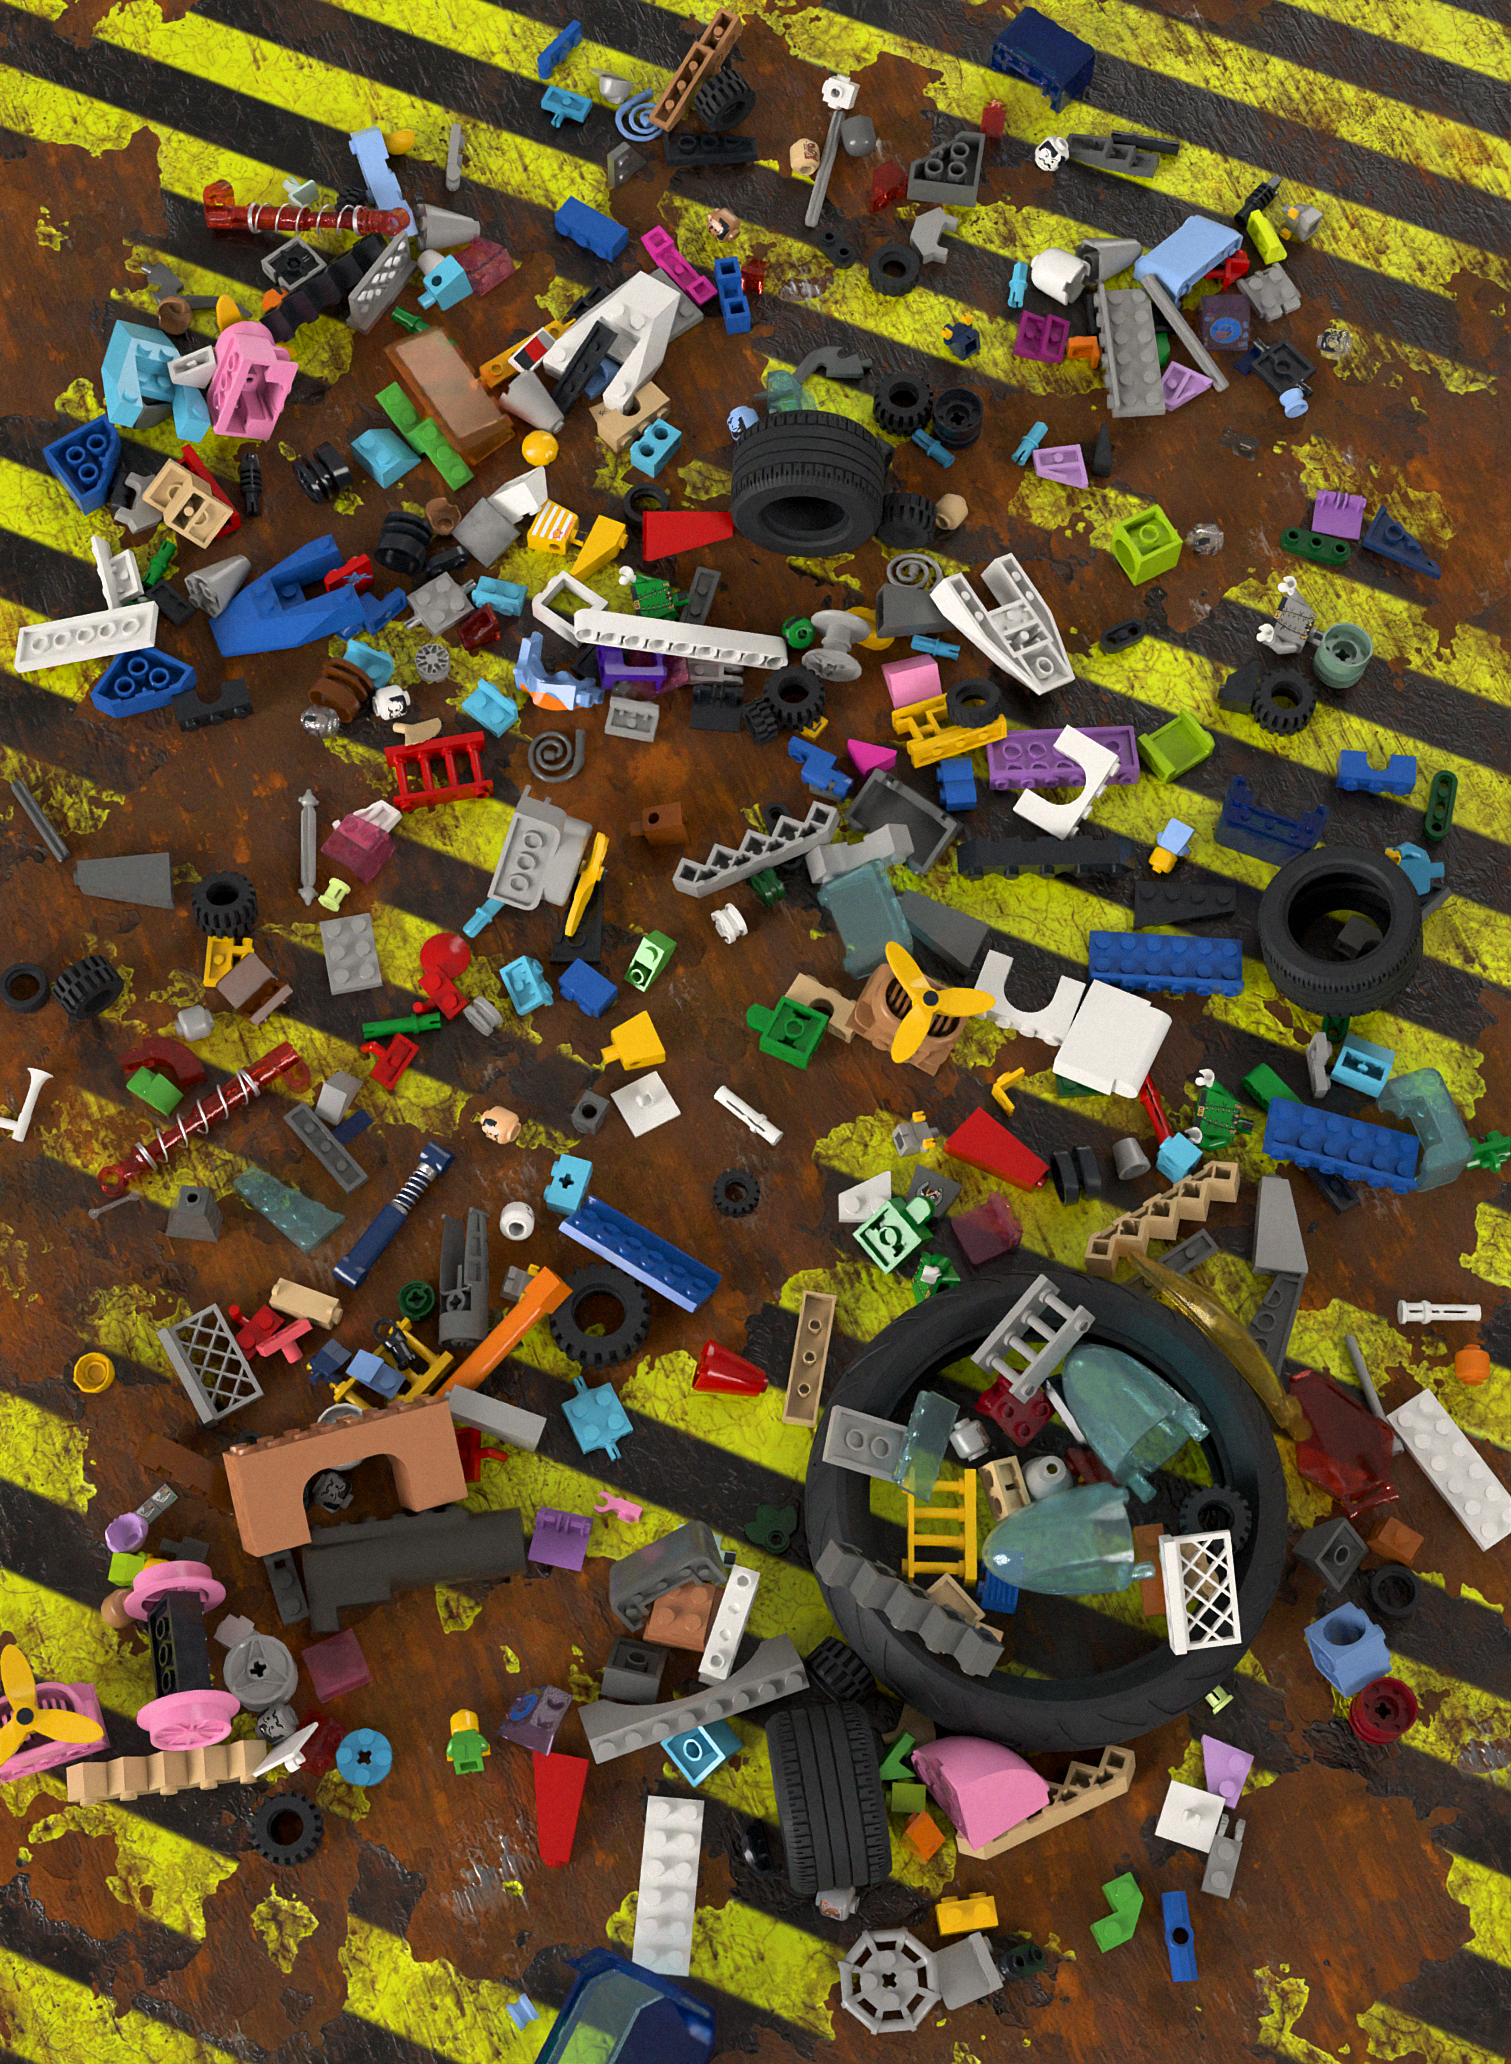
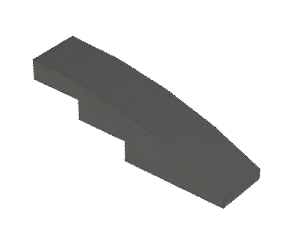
M1069 133L1066 140L1069 157L1110 171L1154 178L1160 162L1159 154L1137 152L1136 146L1114 144L1112 137Z

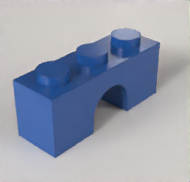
M738 257L714 260V278L727 335L749 332L751 314L747 297L743 295L742 275Z
M1341 750L1337 760L1336 787H1341L1348 791L1361 789L1368 790L1371 793L1392 792L1395 795L1401 796L1411 794L1416 784V757L1392 754L1384 771L1372 769L1367 763V752Z

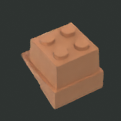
M691 1580L652 1601L643 1642L705 1653L726 1588L716 1587L707 1583H703L698 1587Z

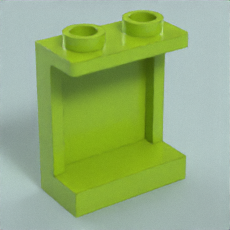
M1185 708L1180 711L1177 718L1150 736L1144 733L1138 737L1136 742L1137 753L1164 785L1209 757L1215 746L1212 735L1204 731L1199 725L1196 716L1189 713Z

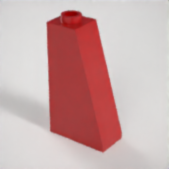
M643 511V560L653 561L733 537V531H736L737 527L732 521L730 511Z
M980 1107L944 1144L943 1151L947 1155L1030 1194L1035 1188L1040 1190L1049 1180L1047 1175L1050 1167Z
M534 1749L533 1765L540 1858L546 1861V1866L562 1869L563 1864H570L590 1762L588 1759Z

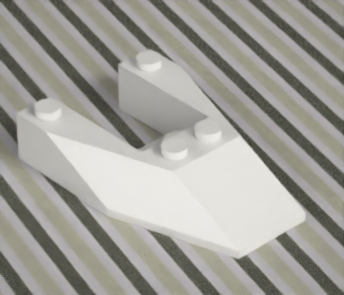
M638 272L583 314L553 344L543 359L545 373L560 380L597 320L601 321L618 333L606 356L623 365L603 394L604 405L611 411L616 408L622 415L627 416L634 405L633 394L650 382L663 362L680 293L646 273Z
M1012 553L994 559L981 574V577L1002 607L987 612L961 572L943 579L930 594L941 613L1002 670L1038 695L1075 679L1052 612Z

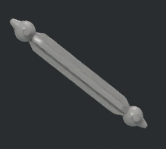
M307 789L305 795L299 797L298 800L304 807L301 812V883L303 888L298 889V894H301L306 905H310L312 899L318 897V892L313 888L316 882V812L313 807L315 805L318 806L319 801L312 795L311 790Z

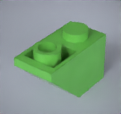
M658 930L645 936L624 979L641 991H647L668 963L677 943Z

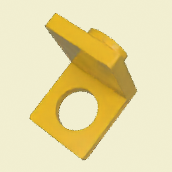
M1023 1067L1013 1073L1009 1071L1004 1073L997 1079V1083L993 1085L992 1095L1008 1117L1013 1115L1015 1107L1004 1091L1023 1079L1025 1073Z

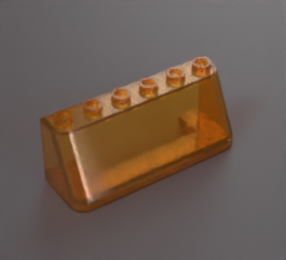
M434 325L390 343L383 350L469 469L516 435L511 429L514 425L512 420L506 413L501 415L498 411L501 405L494 396L489 398L485 393L489 390L481 378L475 379L473 376L476 373L475 369L469 361L464 363L460 357L464 354L456 343L451 346L448 342L451 336L443 326L438 328L437 325Z

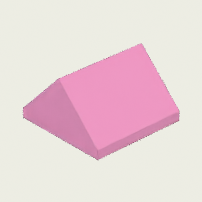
M929 654L881 665L895 709L942 695L938 665Z

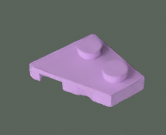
M1172 361L1162 377L1165 408L1169 411L1175 410L1209 389L1213 380Z
M1080 444L1033 450L1032 457L1036 476L1088 489L1089 483Z
M1203 1735L1201 1745H1203L1204 1754L1203 1765L1204 1774L1206 1775V1792L1226 1798L1224 1806L1234 1810L1254 1756L1207 1735Z

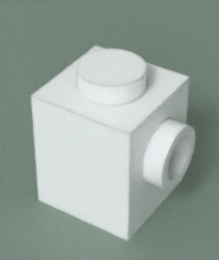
M229 1614L219 1624L214 1638L224 1647L231 1650L234 1644L245 1637L260 1633L253 1628L255 1624L241 1615L237 1619Z

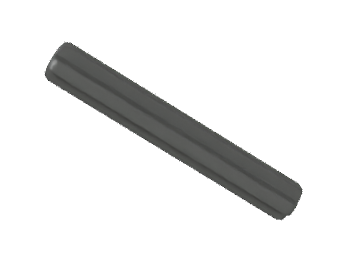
M17 780L12 783L11 789L57 860L64 862L69 859L70 853L24 782Z

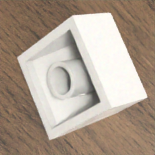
M543 465L504 483L487 499L512 524L523 519L522 515L529 513L531 516L542 510L541 505L548 499Z

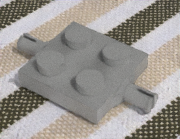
M446 571L414 591L406 599L414 610L415 616L403 622L405 628L410 631L421 624L430 631L434 638L475 612L466 594L477 588L476 583L471 579L464 585L459 586Z

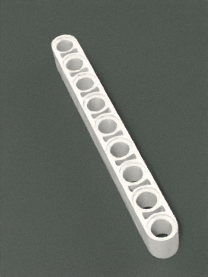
M580 609L574 614L575 638L580 642L778 670L788 663L786 641L777 636L593 609Z

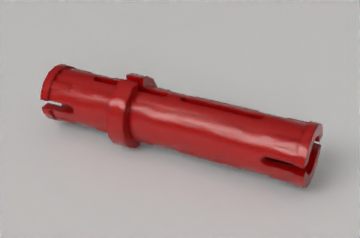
M1148 1072L1139 1091L1141 1095L1139 1099L1141 1104L1146 1107L1161 1145L1167 1137L1174 1138L1159 1101L1161 1097L1159 1091L1155 1090Z

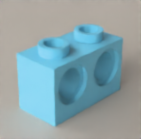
M658 418L653 425L650 424L646 428L641 440L634 442L630 449L631 464L652 478H655L682 446V432Z
M1178 1132L1174 1138L1169 1136L1160 1145V1151L1156 1154L1158 1160L1155 1168L1175 1184L1195 1170L1203 1152Z

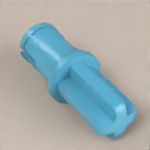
M1022 261L1014 265L1013 277L1009 282L1011 289L1008 305L1013 308L1017 307V302L1018 308L1023 306L1024 291L1028 287L1026 282L1028 265Z
M1036 422L1027 436L1022 437V443L1011 456L1012 460L1016 462L1019 456L1022 455L1017 463L1018 465L1023 466L1033 450L1039 448V442L1048 431L1045 423Z
M489 898L481 908L478 907L476 909V914L463 927L465 934L474 938L487 923L493 921L492 917L506 903Z

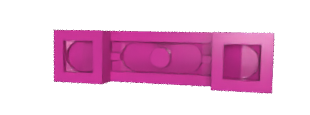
M660 225L641 237L644 246L659 268L668 275L692 302L702 306L718 294V290L704 275L700 277L675 249L674 241Z

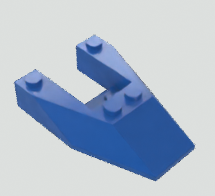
M332 534L304 545L243 589L228 603L225 610L219 616L208 620L222 657L299 647L367 620L353 584L307 602L301 590V587L325 578L331 570L340 569L344 566Z

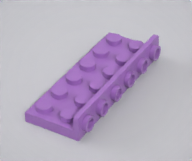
M1133 726L1074 728L1118 755L1120 768L1114 777H1108L1105 785L1137 784L1140 767ZM1064 729L1007 731L1006 738L986 744L990 790L1080 787L1086 785V774L1082 766L1057 751L1054 747Z

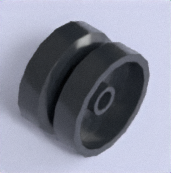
M1088 1143L1073 1146L1071 1155L1064 1148L1050 1152L1052 1179L1057 1196L1063 1207L1078 1204L1080 1195L1087 1202L1101 1198L1102 1186L1099 1169L1092 1148Z

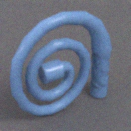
M650 88L633 96V98L625 100L616 112L615 123L619 132L628 139L649 141L663 133L661 128L656 131L659 127L656 125L652 126V123L649 122L646 116L651 115L653 110L649 109L640 114V123L645 129L639 128L634 123V116L639 110L655 108L657 105L656 103L640 104L653 97V92ZM633 108L629 115L631 128L641 134H653L647 136L630 134L623 127L622 116Z

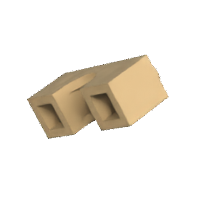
M652 381L633 394L634 408L638 411L636 415L625 416L615 408L597 422L598 435L616 453L623 448H628L641 434L644 435L646 428L650 424L653 425L658 418L665 420L670 413V399Z
M799 973L785 997L811 1009L816 1007L828 1009L832 1017L828 1022L827 1031L850 1043L856 1033L846 1027L845 1024L857 1001H849L842 997L841 993L836 989L826 988L819 984L815 977Z

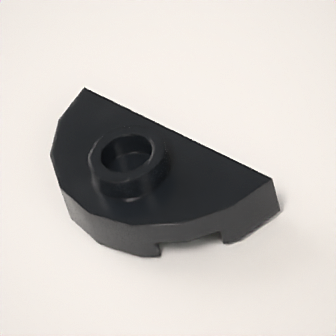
M759 1818L748 1823L743 1830L741 1840L742 1851L748 1864L754 1871L762 1876H771L776 1874L762 1819Z

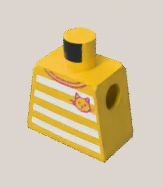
M547 499L541 505L542 510L537 513L527 534L528 547L561 555L567 554L571 544L583 547L588 538V533L578 530V516Z

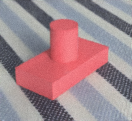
M300 1318L255 1347L260 1356L266 1357L281 1348L288 1362L293 1363L303 1356L295 1339L311 1330L312 1327L307 1319Z

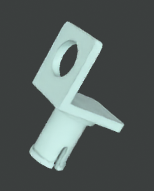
M288 177L293 184L287 179L283 182V188L290 193L287 195L289 202L296 209L297 213L305 204H310L319 198L318 190L313 180L308 181L302 186L294 177ZM303 208L299 218L308 225L310 221L306 209Z

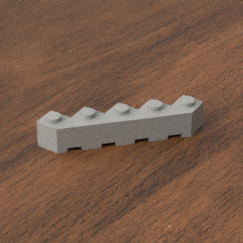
M813 801L804 823L781 815L772 837L748 829L739 851L715 843L706 865L682 857L672 879L677 891L702 898L760 873L767 867H774L811 851L818 845H825L831 842L840 821L837 808Z

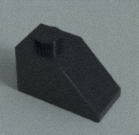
M1256 660L1227 677L1225 685L1220 684L1217 699H1221L1219 709L1244 715L1249 714L1261 661Z

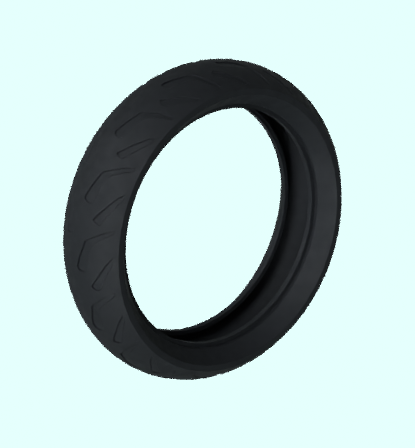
M1016 1271L994 1274L948 1288L905 1311L881 1330L865 1346L839 1380L817 1426L806 1473L804 1497L805 1527L815 1577L835 1624L855 1654L885 1687L925 1717L966 1736L985 1738L1007 1748L1017 1750L1074 1752L1101 1748L1149 1733L1193 1708L1232 1672L1250 1648L1270 1611L1280 1583L1285 1561L1288 1538V1502L1281 1457L1265 1413L1248 1383L1222 1350L1185 1317L1139 1291L1119 1283L1089 1275L1058 1271ZM1040 1274H1043L1060 1289L1056 1295L1058 1299L1073 1311L1081 1305L1096 1318L1088 1331L1083 1333L1073 1346L1113 1359L1135 1371L1154 1385L1174 1405L1196 1436L1207 1459L1214 1484H1219L1220 1489H1224L1225 1485L1231 1487L1230 1492L1234 1494L1238 1491L1241 1494L1240 1499L1247 1501V1510H1251L1252 1515L1251 1529L1240 1552L1236 1551L1233 1556L1241 1643L1187 1650V1654L1175 1655L1168 1639L1151 1653L1114 1671L1068 1680H1042L1021 1677L992 1669L988 1677L978 1674L971 1676L965 1673L960 1668L961 1664L952 1654L932 1652L925 1646L926 1642L919 1633L910 1630L903 1632L894 1628L890 1623V1618L883 1610L875 1608L868 1610L861 1607L856 1602L857 1598L850 1589L840 1586L836 1588L828 1586L822 1581L821 1574L815 1568L831 1539L856 1546L863 1551L860 1556L870 1562L876 1563L878 1560L883 1563L872 1527L870 1512L871 1476L822 1461L832 1407L839 1405L892 1422L909 1397L926 1381L942 1369L974 1354ZM1049 1305L1038 1317L1056 1333L1067 1321L1066 1318ZM1031 1326L1020 1338L1025 1343H1049L1044 1336ZM1218 1511V1531L1227 1529L1230 1531L1232 1527L1230 1519L1223 1512ZM1218 1564L1214 1571L1218 1575L1220 1585L1227 1576V1569ZM1227 1584V1586H1226L1224 1589H1226V1590L1229 1592V1588H1228V1584ZM1221 1592L1212 1605L1223 1613L1230 1604V1597ZM1199 1600L1195 1610L1193 1611V1616H1195L1197 1612L1201 1609V1607L1204 1605V1603L1201 1600ZM1209 1607L1199 1620L1211 1628L1220 1615ZM1230 1612L1229 1615H1228V1617L1232 1620L1231 1612ZM1224 1620L1215 1633L1220 1637L1233 1636L1232 1624ZM1196 1623L1189 1632L1190 1641L1201 1640L1207 1631Z

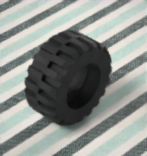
M596 1262L588 1263L589 1268L584 1270L579 1266L574 1269L572 1276L566 1274L562 1278L573 1291L552 1314L549 1313L548 1315L552 1337L555 1339L558 1349L561 1352H565L566 1357L570 1361H579L582 1367L588 1368L589 1365H595V1370H603V1365H610L611 1368L618 1367L619 1361L624 1360L628 1362L632 1359L634 1352L641 1350L643 1341L647 1340L649 1335L651 1313L647 1292L644 1286L639 1285L637 1278L632 1275L629 1276L627 1272L619 1267L618 1269L612 1268V1263L604 1262L603 1267H597ZM596 1295H605L616 1299L622 1304L625 1311L623 1325L613 1334L604 1337L589 1336L580 1331L575 1323L577 1307L587 1298Z

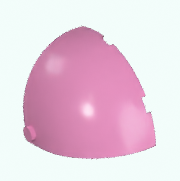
M950 1736L923 1745L913 1751L914 1755L911 1756L913 1771L923 1785H926V1789L973 1851H976L1049 1804L1047 1794L1049 1786L1045 1779L1038 1775L1022 1757L997 1742L975 1736Z

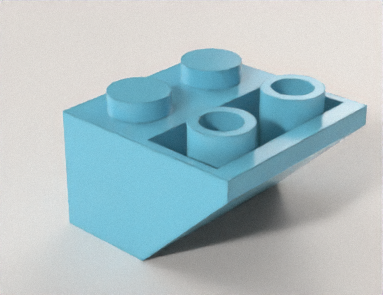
M1347 1033L1330 1074V1079L1378 1098L1390 1073L1396 1052Z

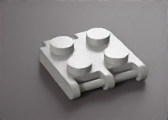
M1278 262L1262 272L1260 270L1254 272V275L1244 280L1241 278L1236 281L1238 288L1259 319L1264 317L1267 322L1281 317L1283 312L1287 314L1300 308L1301 303L1299 300L1301 295Z

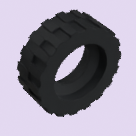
M889 243V245H882L879 249H876L874 254L871 255L869 262L868 278L871 281V286L884 296L901 297L906 293L909 294L913 288L915 289L919 281L920 260L916 256V252L912 251L910 247L899 243ZM888 262H898L904 265L906 272L901 278H889L884 275L883 267Z
M967 678V680H961L957 684H953L951 689H948L946 695L947 714L950 721H953L957 726H962V728L971 729L982 728L992 724L994 720L999 718V714L1002 712L999 687L994 682L992 683L988 679ZM973 699L986 701V703L976 707L962 705V703Z

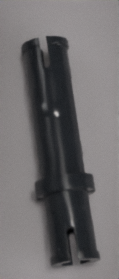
M1112 129L1111 133L1114 144L1136 146V149L1178 155L1180 141L1139 135L1135 131L1127 133Z

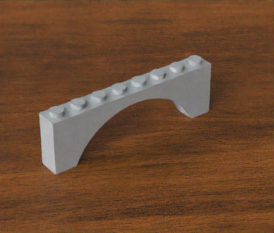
M785 1633L762 1641L754 1656L740 1670L725 1681L695 1695L661 1704L639 1706L617 1704L602 1699L577 1709L596 1764L810 1686L803 1663L788 1634Z

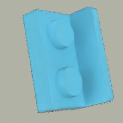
M480 576L477 588L471 594L473 605L482 610L491 609L507 616H520L528 588Z
M349 639L347 643L348 651L343 659L355 664L371 678L374 683V691L384 688L395 670L391 656L384 651L378 652L371 649L362 641L356 642Z
M481 678L478 681L479 688L462 703V709L499 738L519 719L518 706L510 697L505 698L500 694L496 685L492 682L487 683Z
M524 955L499 970L519 1015L523 1016L542 1004L550 1006L554 1003L551 996L553 994L552 989L542 976L543 968L536 959Z

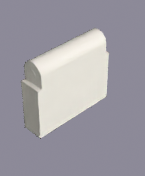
M1094 979L1055 1058L1052 1072L1107 1095L1114 1092L1127 1098H1135L1142 1087L1172 1020L1165 1012L1150 1007V1001Z

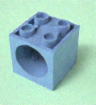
M1350 1601L1304 1629L1315 1667L1346 1699L1363 1689L1370 1682L1392 1671L1389 1661L1391 1654L1384 1644L1386 1636L1378 1624L1373 1625L1365 1611L1361 1608L1357 1609Z

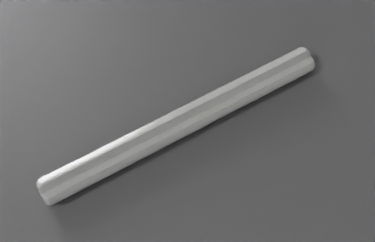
M836 110L833 112L805 217V225L814 228L818 223L841 136L840 125L845 121V113L843 111Z
M1152 273L1145 275L1141 279L1142 285L1205 375L1213 380L1212 385L1217 392L1224 391L1228 388L1229 382Z

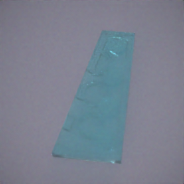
M250 1166L232 1182L233 1187L306 1254L312 1251L345 1221V1216L328 1210L320 1202H314L306 1198L298 1190L281 1184V1181L254 1166Z

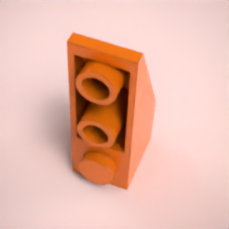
M924 1809L919 1815L914 1812L904 1823L900 1831L903 1834L900 1842L925 1864L946 1840Z

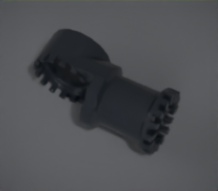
M118 466L114 469L115 477L113 483L108 487V492L112 496L110 498L112 505H109L112 508L110 509L112 514H115L120 507L130 508L129 486L125 485V480L133 471H130V469L126 470V467L123 469V467Z
M382 1318L375 1323L373 1334L381 1342L387 1353L392 1354L398 1363L397 1368L399 1371L402 1372L409 1369L408 1366L412 1367V1364L415 1365L420 1359L418 1354L412 1352L406 1343L408 1341L397 1323L388 1318ZM384 1324H391L393 1327V1333L388 1338H382L380 1335V1329Z

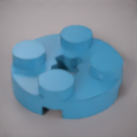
M368 1728L356 1730L347 1735L339 1745V1749L336 1752L338 1770L344 1779L352 1785L362 1787L377 1785L387 1777L391 1770L393 1761L392 1747L388 1740L377 1731ZM362 1751L365 1753L370 1751L372 1753L369 1757L371 1763L368 1765L364 1762L358 1764L357 1761L360 1759L358 1754Z

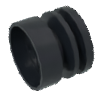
M951 387L944 390L936 398L933 405L932 434L935 440L940 441L942 447L952 451L964 450L971 447L978 440L983 420V403L980 397L970 389Z
M327 441L312 450L315 461L305 454L301 457L302 462L296 459L291 463L300 488L316 506L322 505L324 498L330 500L333 497L330 486L336 492L341 493L354 484L344 460Z
M394 511L386 514L380 531L381 536L378 538L374 551L376 561L395 572L405 574L420 572L427 555L426 549L429 548L434 531L431 524L418 515L409 512Z

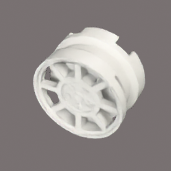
M731 903L725 905V909L721 911L716 910L711 914L712 920H716L715 927L720 936L727 937L725 939L726 943L730 944L736 940L737 936H744L748 933L741 914Z

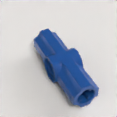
M1186 1891L1161 1893L1166 1931L1165 1942L1168 1946L1173 1983L1198 1980L1193 1946L1194 1933L1190 1925ZM1174 1929H1180L1185 1933L1186 1941L1184 1944H1178L1173 1940L1172 1933Z

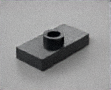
M161 579L144 593L145 597L155 601L158 605V610L177 628L181 627L196 614L195 608L164 579Z

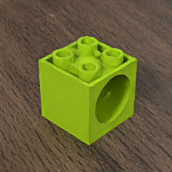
M1157 504L1117 523L1110 550L1134 586L1175 567L1183 541Z

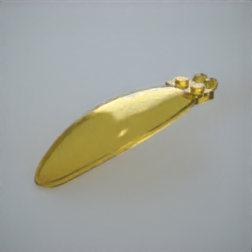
M1129 1250L1127 1261L1170 1298L1222 1350L1266 1402L1267 1407L1281 1429L1286 1427L1295 1441L1304 1442L1306 1441L1305 1439H1310L1313 1430L1308 1420L1301 1419L1304 1416L1301 1413L1303 1409L1300 1402L1295 1397H1291L1290 1394H1286L1267 1355L1239 1318L1216 1297L1186 1276L1137 1251Z

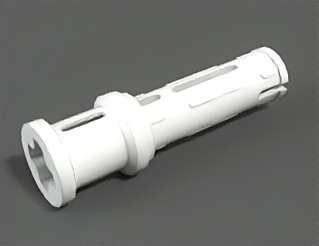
M1400 1300L1397 1307V1316L1400 1324H1405L1406 1321H1421L1422 1324H1427L1431 1320L1480 1321L1481 1307L1479 1304H1431L1427 1300H1422L1421 1303H1406L1405 1300ZM1444 1312H1463V1313H1444Z

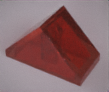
M748 258L741 266L742 290L763 294L771 262Z
M488 602L456 630L465 651L501 640L499 622L491 604Z

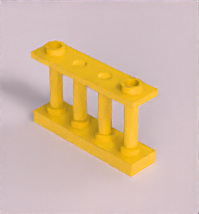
M405 1317L402 1322L397 1321L396 1323L406 1336L408 1346L429 1363L430 1369L424 1375H417L410 1368L402 1372L399 1371L397 1368L398 1363L392 1354L387 1353L381 1344L373 1355L382 1358L393 1369L406 1376L405 1379L411 1383L412 1387L406 1395L396 1393L391 1402L404 1401V1403L413 1402V1397L417 1395L429 1394L456 1364L454 1357L447 1351L442 1355H435L408 1332L412 1328L411 1322ZM393 1327L389 1330L390 1335L388 1337L392 1335ZM353 1377L347 1382L343 1381L334 1392L336 1395L333 1398L336 1404H343L347 1400L362 1410L373 1408L354 1392L362 1383Z
M909 1467L907 1477H902V1493L907 1494V1559H902V1576H907V1584L910 1585L914 1580V1573L945 1574L947 1572L948 1574H958V1577H963L964 1587H975L977 1580L976 1469H965L963 1478H958V1481L914 1480V1467ZM914 1491L958 1492V1495H963V1505H958V1508L914 1507ZM914 1518L958 1519V1522H963V1533L959 1532L958 1535L914 1534ZM914 1546L958 1547V1550H963V1560H959L958 1563L914 1562Z

